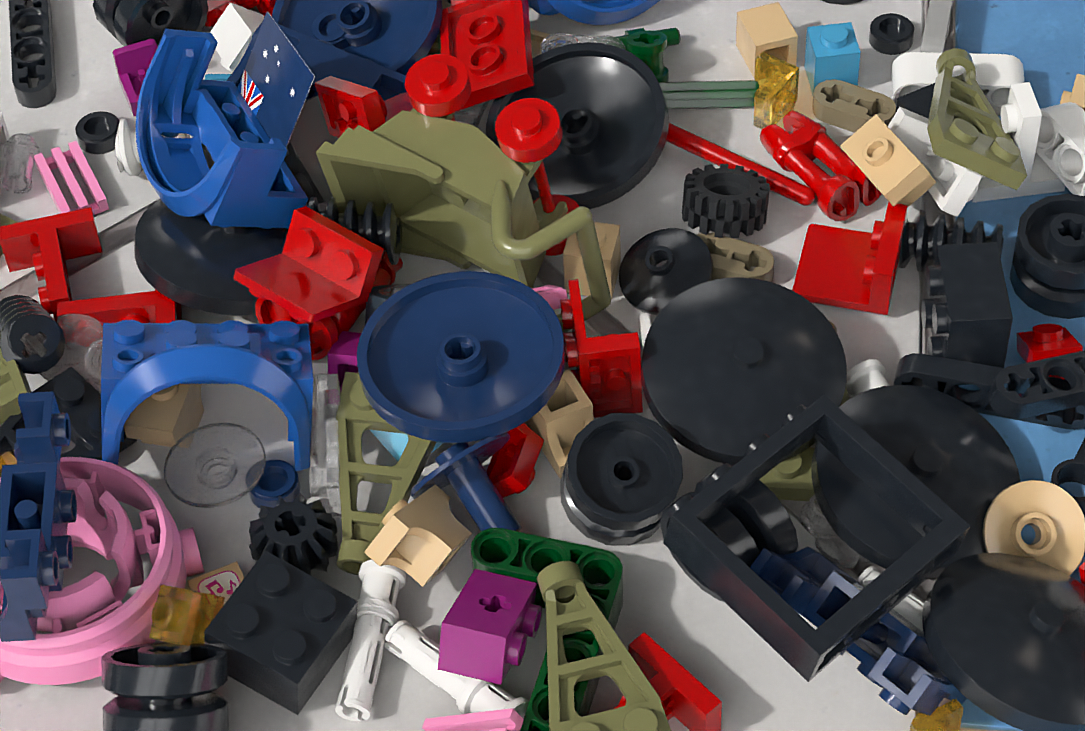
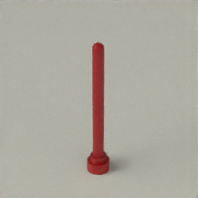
M669 123L666 142L718 166L720 164H728L729 169H735L736 165L743 166L744 172L752 169L758 172L757 177L764 176L767 179L771 191L798 204L808 206L814 202L815 193L811 188Z

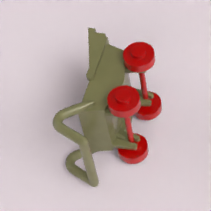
M433 54L417 61L407 72L405 88L413 107L410 112L402 110L373 132L360 125L355 130L348 127L334 144L325 141L316 151L332 196L336 198L340 213H344L349 200H355L358 214H363L367 203L373 201L377 216L383 215L387 203H393L396 217H399L402 221L401 253L445 260L460 269H468L473 263L490 273L509 277L530 288H534V282L545 255L557 256L563 254L567 238L576 233L591 295L581 300L584 321L611 304V294L592 212L587 207H579L573 199L567 196L551 194L543 160L558 148L563 132L557 110L547 101L537 98H524L507 105L500 112L495 123L499 148L479 128L471 124L455 121V112L464 106L471 94L469 75L466 66L458 58L448 54ZM533 175L540 198L532 201L528 182ZM561 313L558 314L557 317L559 319L562 332L570 331L571 329L563 330Z

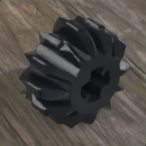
M300 493L293 502H286L279 495L276 507L260 505L259 519L250 521L249 535L251 544L249 548L252 559L257 562L262 554L267 551L311 575V570L313 569L327 572L328 558L337 556L338 541L336 533L338 530L335 518L332 517V513H326L325 506L322 505L320 499L307 504V500Z

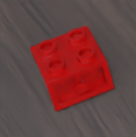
M333 76L315 82L329 134L337 138L348 127L355 130L358 125L373 132L402 110L410 112L413 109L407 92L384 101L377 90Z
M888 202L884 221L875 220L872 233L810 224L807 229L792 290L811 303L888 315L898 270L908 205L896 204L892 206Z
M304 206L294 209L283 252L237 268L233 279L249 288V292L255 297L270 300L288 310V314L293 319L300 322L313 323L368 302L384 249Z
M578 279L568 280L569 299L560 300L563 330L572 329V332H563L565 360L568 362V368L576 367L571 372L593 404V417H603L611 413H643L641 354L638 332L608 334L587 338Z

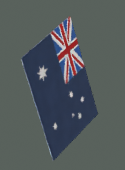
M267 11L240 80L238 90L269 138L280 139L287 148L315 76Z

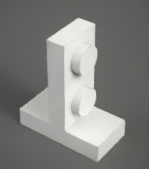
M1030 82L1011 84L1008 103L1001 107L1002 128L1005 133H1009L1019 148L1027 177L1020 187L1015 190L983 176L972 202L1065 191L1063 182L1036 152L1042 113Z
M899 107L888 128L917 157L937 182L928 191L940 209L958 217L965 204L976 195L979 182L983 176L935 155L927 131L928 118Z

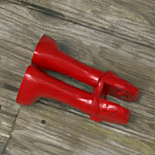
M791 110L783 117L784 129L776 124H770L761 130L760 141L767 152L783 170L798 175L814 191L818 197L820 210L828 218L834 221H846L857 213L860 201L865 206H869L881 196L879 190L858 166L827 135L826 128L820 123L797 111ZM816 158L820 160L836 176L831 177L830 175H828L816 163H814L813 160H815Z

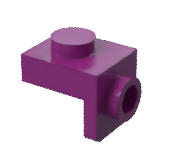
M148 39L117 48L112 52L119 83L133 116H136L143 80L158 47L155 39Z

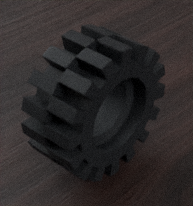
M710 164L704 166V171L700 168L693 169L692 174L688 173L684 181L682 219L684 222L688 221V226L691 229L699 227V233L705 235L712 231L715 232L714 237L723 238V233L730 234L731 238H739L740 232L746 236L753 235L754 230L760 231L763 229V224H766L770 185L764 176L757 177L758 172L752 169L744 172L743 166L736 165L735 169H729L728 164H720V168L715 169Z

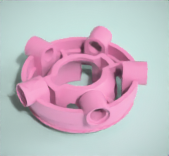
M63 457L60 459V471L66 490L73 489L76 494V522L68 523L67 535L71 536L73 547L92 549L103 555L106 560L114 559L119 572L110 584L105 575L94 571L81 581L62 588V591L49 592L47 613L45 617L37 619V631L51 633L36 634V640L1 642L0 639V682L7 677L30 684L61 685L102 676L101 657L115 649L141 644H153L166 630L180 606L185 590L186 577L204 573L193 527L178 531L176 523L161 497L150 484L136 473L122 466L98 459L83 457ZM118 501L142 511L139 512L142 524L141 529L133 531L126 510ZM149 553L152 569L144 581L141 555ZM0 582V614L2 613L3 596H4V590H3V587H2L1 582ZM141 585L135 594L124 604L121 602L129 588Z

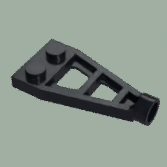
M69 367L32 393L53 391L60 413H68L71 441L75 444V447L70 451L62 453L61 458L83 457L102 460L101 394L73 367ZM22 413L11 415L0 426V456L5 452H10L15 457L16 429L25 428ZM125 429L124 442H120L119 453L137 441V439L127 438Z

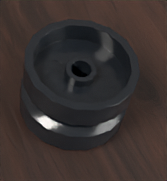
M93 0L96 19L123 46L148 39H155L158 46L165 29L201 32L206 24L209 9L207 0Z
M1073 194L1047 196L1031 204L1019 220L1009 278L1015 294L1028 307L1046 316L1063 319L1085 317V196Z
M611 413L591 421L576 435L560 480L561 504L569 521L587 538L605 545H632L650 538L661 527L662 513L674 502L683 480L682 456L673 437L657 422L635 413Z
M721 466L715 468L696 484L695 491L689 493L695 497L704 490L709 478ZM760 480L704 523L749 568L764 548L782 555L794 553L798 548L796 529L787 510L776 495ZM679 499L662 513L660 525L663 538H665L671 519L668 513ZM669 549L673 558L695 584L712 597L724 602Z
M154 643L115 649L101 657L102 686L112 694L118 695L102 707L103 731L229 730L228 701L217 693L212 692L223 686L228 680L227 652L223 648L198 643Z

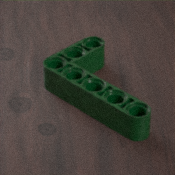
M504 528L485 529L473 539L471 543L473 571L474 569H479L537 583L535 605H540L545 609L546 602L543 600L537 582L538 574L545 567L557 562L571 561L576 563L581 571L587 592L615 631L623 606V566L620 559L614 553L599 548ZM600 583L605 585L596 586L594 584ZM591 630L564 635L562 638L565 657L568 663L603 655ZM547 650L520 731H549V722L546 721L549 719ZM600 677L576 683L574 687V708L579 716L583 717L589 714Z

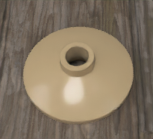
M1039 480L1019 482L1004 489L990 504L983 523L984 546L987 553H1004L1026 557L1047 564L1070 576L1080 564L1085 553V517L1075 499L1061 487ZM1025 525H1030L1035 531V539L1031 544H1026L1021 537V531Z

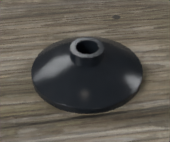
M678 228L654 231L639 239L625 254L619 269L621 291L627 301L637 310L658 315L671 300L682 292L711 280L713 273L712 256L704 241L690 231ZM667 260L664 265L656 267L660 262Z

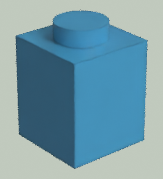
M851 22L807 27L804 68L812 96L815 87L825 80L836 79L858 86L861 52Z

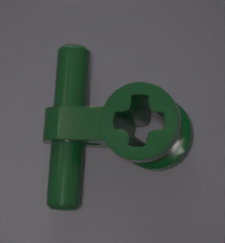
M676 27L655 31H645L644 28L626 30L625 35L596 39L592 43L613 45L632 53L650 68L658 82H668L669 73L668 68L663 64V51L668 46L679 45L681 37Z

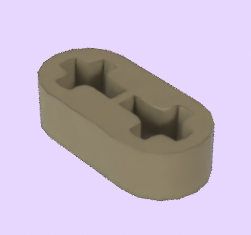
M832 79L820 82L815 87L812 110L818 120L855 133L875 114L888 126L895 115L896 104L890 97L845 81Z
M702 233L696 234L707 245L712 256L713 273L710 281L744 277L773 282L774 258L768 249L727 236H723V238L714 237L715 233H708L707 235ZM752 266H755L753 271H749Z

